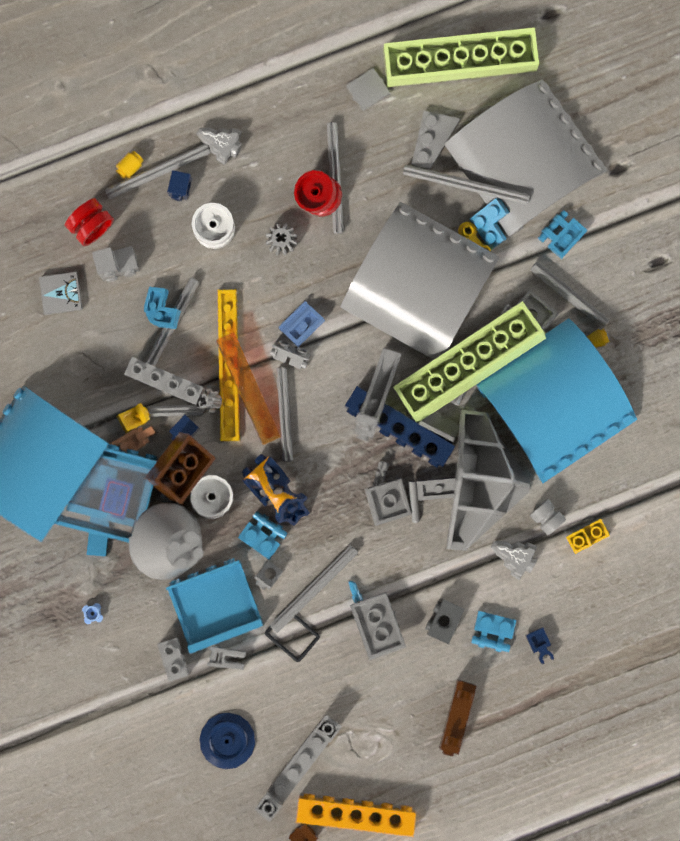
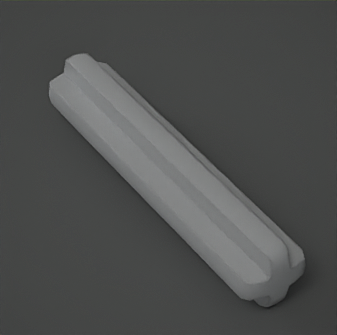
M199 405L148 406L147 408L149 417L184 416V414L186 416L204 415V411H202Z

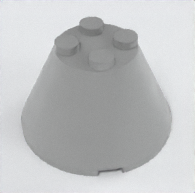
M173 503L154 505L144 511L133 525L135 527L132 536L129 538V551L132 561L143 574L153 579L169 580L176 578L189 570L203 556L202 532L199 522L190 510L181 505Z

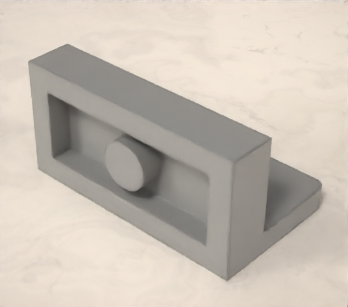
M435 412L419 422V425L450 443L454 441L459 430V424Z

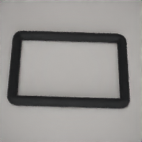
M295 615L294 618L316 636L300 657L297 658L269 634L272 630L269 626L265 631V635L296 662H300L320 639V635Z

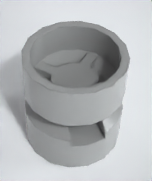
M549 499L544 501L529 515L536 523H541L540 528L547 536L566 520L559 511H554L555 507Z

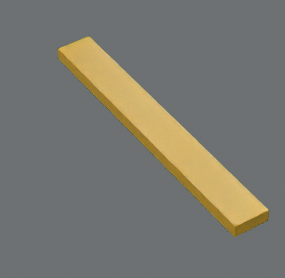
M237 289L217 290L219 395L222 398L220 406V441H240Z

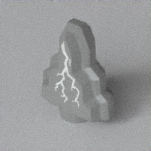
M199 128L197 132L200 140L210 147L211 153L216 155V160L224 165L231 156L236 158L242 147V144L238 142L242 133L240 130L221 128L216 131L212 128Z
M494 541L491 545L495 554L504 560V566L511 570V575L518 580L521 579L525 571L530 573L537 562V559L533 557L537 546L529 542L526 544L519 542L509 544L505 541Z

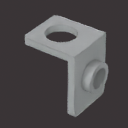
M267 561L259 573L255 575L254 578L257 580L255 584L263 590L265 588L271 589L283 571L271 561ZM267 568H273L276 571V576L273 579L265 577V570Z

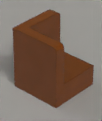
M303 823L289 835V839L291 841H317L318 835L309 824Z

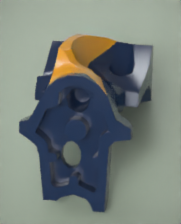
M260 454L255 459L258 466L254 470L246 467L241 471L244 477L242 481L265 507L268 505L267 502L269 500L272 501L276 512L275 518L279 524L286 521L295 526L300 518L310 514L304 506V502L308 498L302 493L294 494L288 486L290 479L270 456L267 458ZM275 474L280 476L279 479H274ZM264 490L266 496H262L260 494V491ZM274 490H282V493L274 494Z

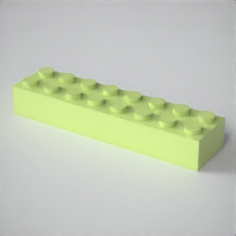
M535 27L384 43L383 48L387 87L537 71L539 66Z
M522 301L393 388L414 420L419 423L545 340V333Z

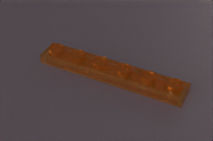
M233 332L217 339V345L262 446L281 438L235 333Z

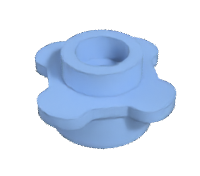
M95 603L93 606H83L82 611L84 612V622L86 624L103 620L100 604Z

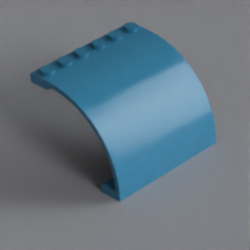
M570 318L547 332L545 340L476 384L481 395L484 398H488L510 428L542 483H545L638 420L615 375L590 340Z
M23 385L22 388L16 390L13 401L5 406L3 415L0 418V515L42 542L108 446V443Z

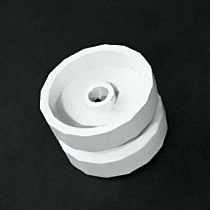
M211 202L202 205L192 217L191 225L195 237L200 244L207 248L218 249L225 247L234 237L235 224L232 214L225 206L219 203Z
M208 475L202 477L191 491V504L194 511L206 519L222 517L229 511L233 502L231 486L225 479L219 476ZM210 493L211 495H215L214 500L208 499V495Z

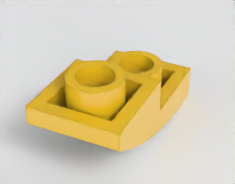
M599 519L566 536L576 554L609 537L610 534L602 519Z

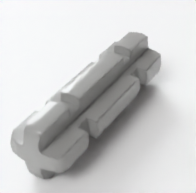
M383 461L378 463V471H376L372 486L384 482L386 477L385 471H387L389 466L388 463Z

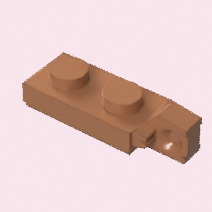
M153 426L144 431L140 427L110 444L119 446V450L127 452V449L138 451L150 442L148 438L156 434Z

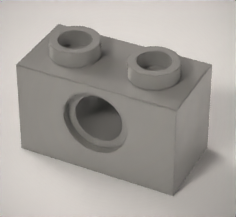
M178 637L157 644L169 682L190 674Z

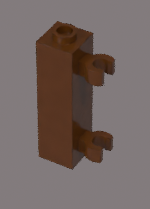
M456 680L439 749L443 750L442 754L452 757L454 754L459 755L477 688L475 684Z

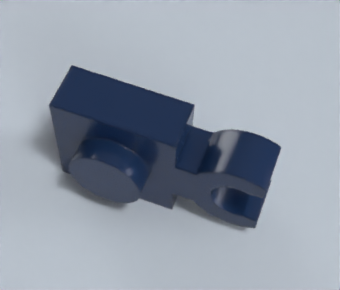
M543 627L525 635L532 652H539L538 659L541 664H545L543 656L546 654L549 655L551 660H554L552 652L547 650L551 643Z

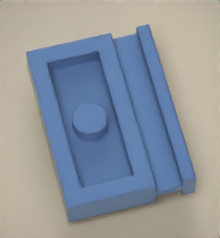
M304 301L278 328L299 347L325 320Z

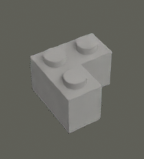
M132 246L115 251L110 247L92 252L97 273L103 281L113 282L118 280L117 277L124 275L125 277H131L140 271Z

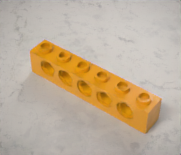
M309 793L299 796L296 823L414 837L416 810H412L411 806L401 805L400 808H395L393 804L381 803V806L373 805L372 801L365 800L362 803H354V799L342 798V801L334 800L335 797L323 796L322 799L315 798L314 794ZM320 805L323 811L320 814H315L312 811V807ZM335 807H339L343 811L338 817L331 813V810ZM353 810H360L362 816L359 819L352 818L351 812ZM373 812H379L381 819L373 821L370 815ZM394 814L401 817L400 822L397 824L390 822V817Z

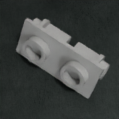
M275 341L270 352L273 359L285 363L287 357H290L289 365L299 369H306L307 361L311 357L307 350L291 347L285 341Z

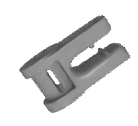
M210 646L211 656L207 666L244 670L243 663L226 661L225 657L244 658L246 656L245 651Z

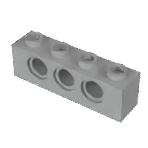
M131 357L124 373L128 377L196 405L203 389L200 385L134 357Z

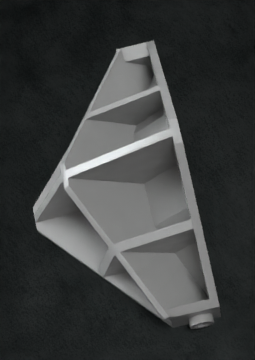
M465 408V410L460 411L454 497L446 549L466 551L527 495L530 489V479L495 432L488 413L476 412L475 408Z

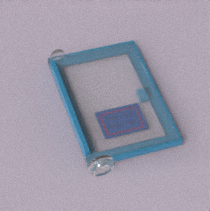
M101 455L54 524L129 543V538L132 536L135 527L133 526L134 523L148 509L153 485L145 479V476L152 467Z

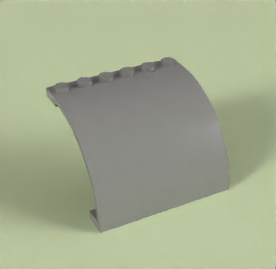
M543 79L514 92L496 103L463 127L444 144L469 180L530 195V201L527 205L501 199L510 213L498 222L508 236L522 230L526 223L573 190L607 172L604 163L597 157L592 146L587 143L582 136V132L575 126L570 115L565 112L560 101L553 95L550 87ZM479 193L486 205L497 198Z
M399 202L365 257L340 307L434 360L447 352L500 257L408 205Z

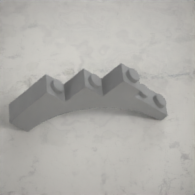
M383 348L368 393L356 420L354 434H357L356 438L368 441V438H373L401 357L400 353Z

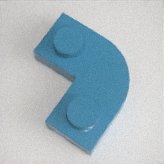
M149 286L144 304V312L148 320L157 327L176 329L181 311L165 307L169 291L165 288Z

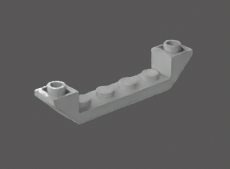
M325 715L255 808V811L270 822L342 726L328 715Z

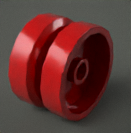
M312 170L299 177L295 184L294 196L299 207L315 216L324 217L331 215L338 209L342 200V189L339 183L322 171Z
M92 198L80 205L65 222V227L72 234H77L76 239L84 247L98 240L114 222V218L108 211H102L103 206L96 198Z

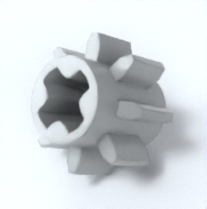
M205 389V394H200L198 404L202 411L215 413V408H220L222 404V398L218 391Z

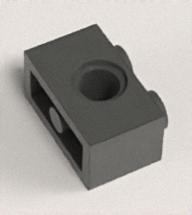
M444 599L441 602L437 601L433 610L436 614L433 620L429 619L425 627L428 630L427 635L449 645L465 609ZM442 615H446L449 618V623L446 626H441L438 622Z

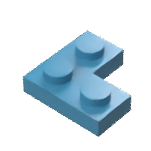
M495 198L470 218V221L476 226L478 233L491 250L507 239L497 224L498 221L510 213L501 198Z

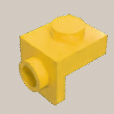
M142 403L116 416L125 433L145 425L150 420L149 412L146 407H143Z

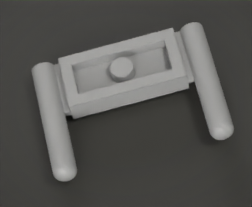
M456 477L409 481L413 523L420 521L418 500L454 497Z

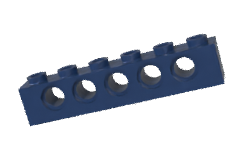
M356 386L345 404L346 412L356 418L361 411L360 407L364 403L368 392ZM384 404L382 413L387 415L388 420L386 423L378 422L379 433L386 437L391 435L396 438L395 442L404 448L406 445L412 448L411 452L420 458L425 456L429 459L428 463L434 467H443L455 446L389 405ZM400 423L404 426V431L396 433L393 430V426ZM413 433L418 434L420 442L412 443L410 435ZM429 443H433L437 447V451L433 454L428 453L426 450V446Z

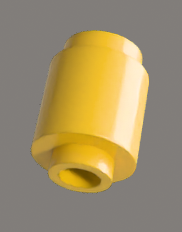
M135 151L128 152L116 164V172L123 179L125 177L130 178L142 166L141 164L144 160Z

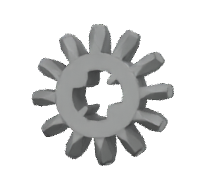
M277 223L276 230L273 227L269 228L272 234L266 233V237L269 238L266 241V245H271L269 248L271 252L276 249V255H279L280 250H283V255L285 256L287 255L286 249L293 252L291 245H297V241L293 240L297 238V234L293 233V227L287 230L286 223H284L283 228H280V224ZM279 236H280L281 238H283V237L285 238V242H284V243H283L282 241L278 242V237H279Z

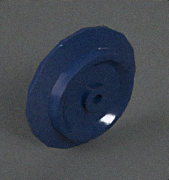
M230 712L217 714L209 719L202 728L199 738L200 749L205 759L213 766L222 769H233L246 763L253 754L255 746V734L250 723L242 716Z

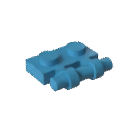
M564 210L559 215L556 214L553 217L551 224L548 227H544L541 235L538 237L542 243L549 238L552 242L548 245V248L560 259L588 231L574 218L569 223L564 219L568 216V213ZM558 226H561L563 230L558 235L553 233Z
M256 511L253 518L258 521L257 525L254 526L249 522L238 538L270 560L281 545L275 541V538L278 535L285 539L288 533L282 529L281 525H276L270 521L267 515H262ZM263 525L273 531L270 536L261 531Z
M478 611L474 630L481 631L480 637L472 636L471 643L477 644L481 648H493L497 652H509L511 645L503 643L504 637L512 639L516 620ZM487 633L497 635V641L486 639Z

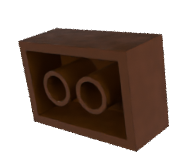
M179 432L145 476V479L168 499L182 504L216 458L191 435Z

